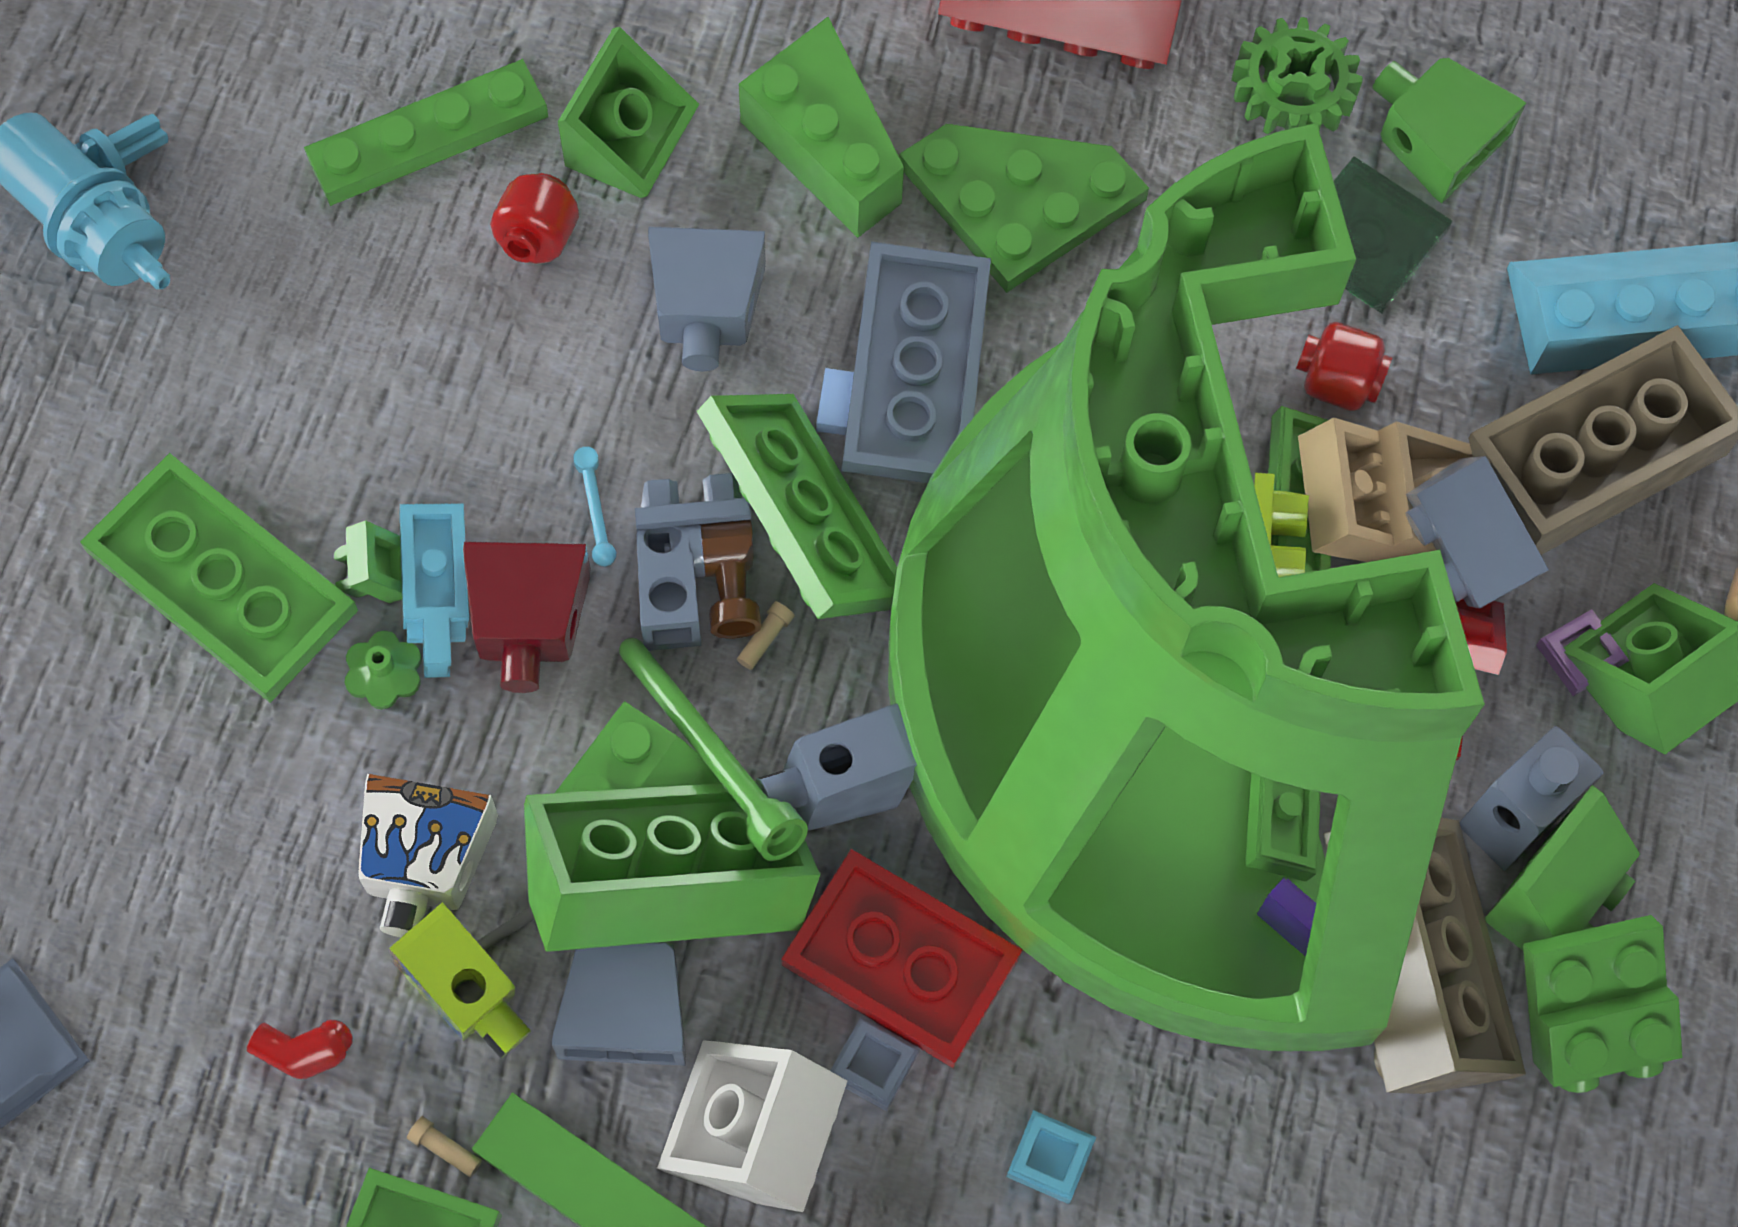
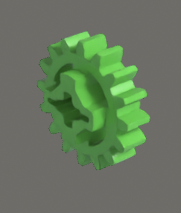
M1305 17L1300 18L1297 28L1290 29L1283 18L1277 19L1272 34L1261 26L1256 28L1253 41H1243L1231 79V81L1237 83L1233 96L1235 102H1248L1244 117L1248 121L1259 116L1265 119L1263 132L1266 134L1271 133L1276 126L1288 130L1317 123L1319 131L1322 124L1333 132L1337 130L1342 115L1350 117L1363 80L1362 76L1356 74L1360 63L1359 55L1344 56L1349 40L1346 37L1331 41L1328 38L1330 25L1326 23L1317 32L1309 30V23ZM1261 65L1265 68L1263 78L1266 80L1265 83H1262L1259 75ZM1329 74L1331 75L1334 83L1333 92L1329 90V86L1331 83V79L1328 77Z

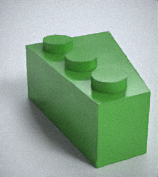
M826 17L739 83L740 122L857 238L902 204L904 166L829 17Z

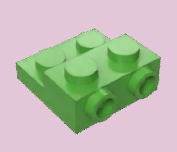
M1652 915L1523 943L1533 1063L1553 1087L1560 1086L1562 1089L1574 1093L1588 1092L1599 1086L1600 1077L1624 1072L1636 1078H1649L1663 1071V1062L1683 1058L1679 998L1667 987L1663 926Z

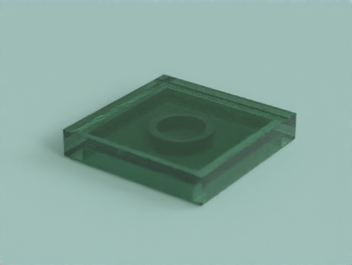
M1354 156L1334 180L1356 257L1345 289L1382 314L1448 232L1452 220Z

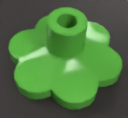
M379 631L370 638L368 643H356L348 650L346 662L350 670L345 676L344 683L346 689L354 697H366L370 705L376 709H388L395 704L398 697H410L419 690L421 679L417 669L422 661L421 653L415 644L400 642L397 636L390 631Z

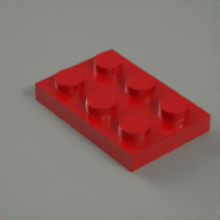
M850 849L783 955L781 965L954 1069L1020 959L1023 949L860 853Z

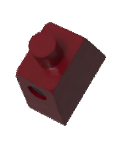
M464 542L463 554L472 633L479 657L486 661H502L500 687L502 689L515 693L537 691L540 682L541 662H565L572 655L590 580L591 567L586 544Z

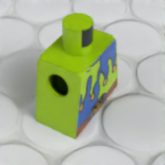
M443 902L389 948L394 965L463 1041L477 1031L501 1059L531 1033L530 1028L507 1004L515 996L514 984ZM475 981L484 991V994L476 1002L464 1003L454 992L455 989L463 982Z

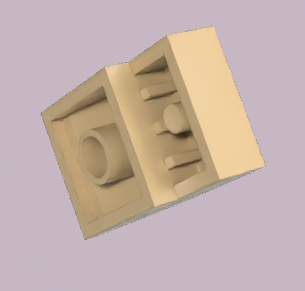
M1335 417L1298 436L1305 495H1309L1308 521L1312 552L1338 558L1371 562L1436 550L1432 542L1424 546L1412 530L1405 512L1413 507L1406 494L1461 458L1473 457L1469 443L1397 421L1380 430H1374Z

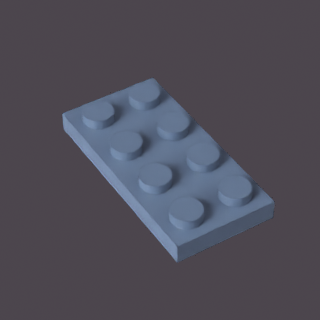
M871 241L841 471L922 483L929 482L956 437L974 417L991 258Z

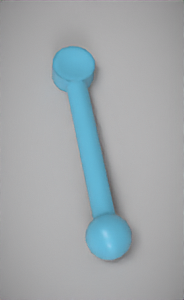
M582 447L574 454V465L583 474L596 543L592 550V559L599 566L607 567L616 559V550L613 545L608 543L595 470L599 466V458L593 448Z

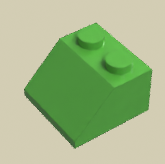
M1655 583L1601 620V627L1596 630L1590 628L1564 647L1566 650L1564 653L1588 680L1587 691L1621 732L1664 755L1738 702V621ZM1606 632L1613 637L1629 659L1627 663L1618 668L1603 661L1610 657L1600 641V637Z
M1593 785L1585 792L1556 825L1486 915V923L1521 950H1523V943L1594 928L1589 921L1601 905L1612 911L1636 880L1626 874V872L1639 857L1640 853L1603 792Z

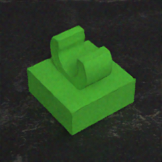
M366 520L346 527V545L339 547L334 552V559L347 565L348 578L336 582L335 586L345 594L356 598L368 594L387 603L401 600L400 535Z

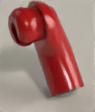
M327 1020L320 1027H316L295 1038L264 1022L258 1026L247 1045V1052L293 1078L307 1079L339 1065L345 1059L346 1051L350 1049L353 1043V1036L349 1027L338 1020Z

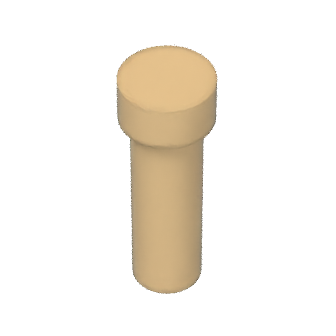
M777 601L767 611L768 616L761 624L760 631L753 635L737 657V661L749 670L754 668L781 629L788 627L795 617L789 608Z
M421 1116L410 1129L407 1139L418 1147L423 1145L471 1178L480 1167L482 1160L435 1129L433 1122Z

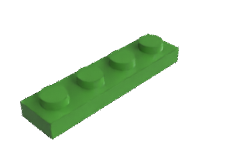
M521 59L304 147V150L327 201L332 206L549 116L547 104L524 60Z

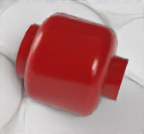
M544 173L520 175L508 184L493 212L490 222L492 234L505 253L516 261L534 264L551 262L561 255L579 218L578 204L567 185L559 178Z
M1333 322L1325 327L1321 338L1308 335L1296 369L1307 373L1304 381V390L1308 396L1348 411H1357L1366 401L1376 403L1392 362V357L1384 355L1385 344L1379 336L1340 322Z

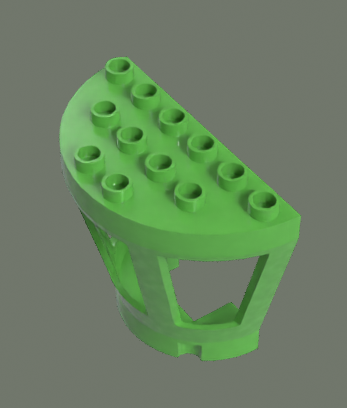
M1317 123L1275 132L1241 144L1205 162L1175 182L1146 208L1137 248L1120 268L1101 269L1085 309L1064 341L1027 365L993 395L956 437L934 471L911 519L898 563L889 629L888 689L890 704L897 703L912 753L917 763L914 768L913 780L909 786L929 833L951 870L985 914L1023 951L1060 979L1111 1009L1159 1029L1202 1041L1264 1051H1325L1371 1045L1387 1027L1461 739L1485 705L1440 550L1278 577L1212 325L1338 305L1340 303L1356 257ZM1251 772L1273 781L1303 789L1338 794L1326 858L1319 837L1317 874L1307 882L1246 866ZM1283 878L1289 879L1316 902L1306 957L1257 915L1268 894Z

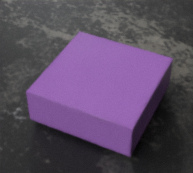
M1592 609L1544 636L1536 644L1572 696L1585 690L1589 683L1564 653L1566 651L1564 647L1590 628L1596 630L1602 626L1600 619ZM1606 632L1600 637L1601 644L1610 655V657L1603 661L1617 668L1629 661L1610 634Z

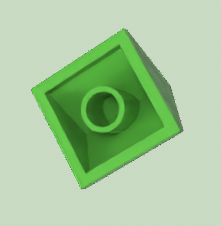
M621 27L611 30L558 120V128L565 167L636 197L643 198L648 196L698 108L699 103Z

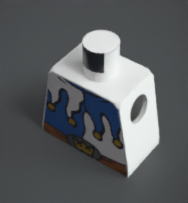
M367 774L364 791L359 880L367 894L387 898L380 925L382 932L401 938L424 918L427 906L437 907L443 902L449 910L459 909L497 822L498 813L491 795Z

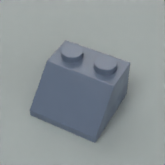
M1486 456L1461 458L1406 494L1413 507L1405 512L1407 520L1415 535L1424 546L1432 542L1436 550L1441 551L1455 602L1464 599L1467 606L1481 608L1549 570Z

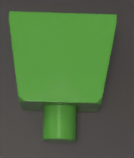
M1440 58L1419 79L1399 63L1392 61L1380 73L1372 87L1375 92L1392 104L1380 133L1382 141L1440 203H1443L1513 134L1526 105V102L1518 96L1450 58Z

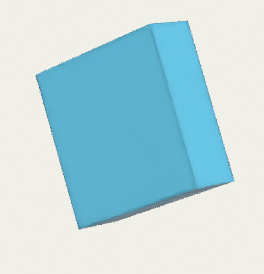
M1033 1110L1006 1177L1070 1204L1096 1137Z

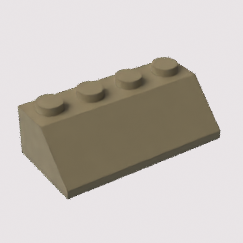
M1677 325L1477 429L1470 434L1468 439L1473 457H1487L1539 553L1542 555L1727 456L1738 441V406Z
M1442 817L1440 819L1387 1027L1374 1040V1063L1379 1075L1384 1080L1386 1093L1426 1094L1526 1075L1459 820ZM1331 831L1323 833L1326 848H1328Z

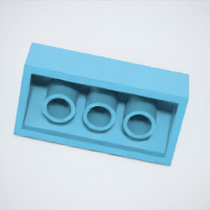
M1738 242L1510 262L1507 267L1530 375L1594 369L1677 325L1703 359L1738 355Z

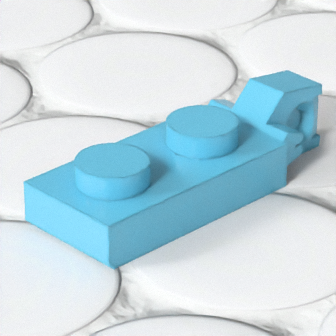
M464 503L400 504L403 629H407V643H423L424 678L450 677L451 642H465L466 628H468L469 622L468 589L463 554L465 542Z

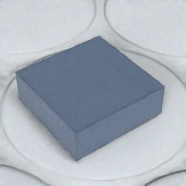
M861 1016L830 1071L847 1080L845 1089L887 1112L917 1059L920 1048Z

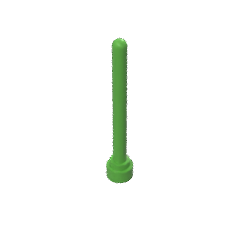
M637 638L625 639L619 647L621 658L748 815L746 819L748 826L747 836L752 844L769 861L781 860L795 852L807 836L808 826L791 804L780 802L775 798H768L644 644Z

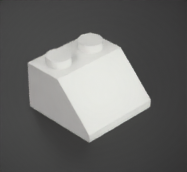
M703 1040L657 1169L756 1204L803 1212L811 1188L814 1185L816 1173L832 1125L837 1117L847 1080L793 1050Z

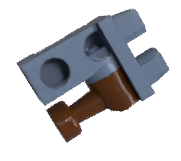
M733 473L714 474L702 479L703 502L680 504L677 481L660 479L649 480L644 483L641 507L635 508L637 528L640 622L643 644L649 651L702 646L695 578L714 576L716 578L720 601L714 603L709 610L710 631L714 636L725 639L743 638L757 633L762 627L759 605L756 601L746 598V572L752 567L754 559L750 504L745 498H742L738 482Z

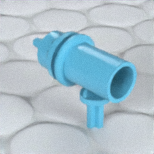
M38 113L16 115L0 126V184L44 225L43 236L45 243L56 256L64 259L78 271L93 272L110 286L127 285L139 278L146 283H150L158 290L164 289L169 285L170 275L158 261L165 244L164 229L150 215V206L146 196L135 187L134 182L127 176L125 169L126 165L168 143V135L160 128V121L154 114L146 115L109 136H106L98 129H91L82 134L79 143L75 145L44 116Z

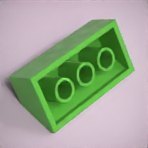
M722 783L526 795L524 816L528 898L546 952L797 931L801 929L821 875L805 840L791 855L777 861L766 860L747 836L748 826L746 819L748 815Z

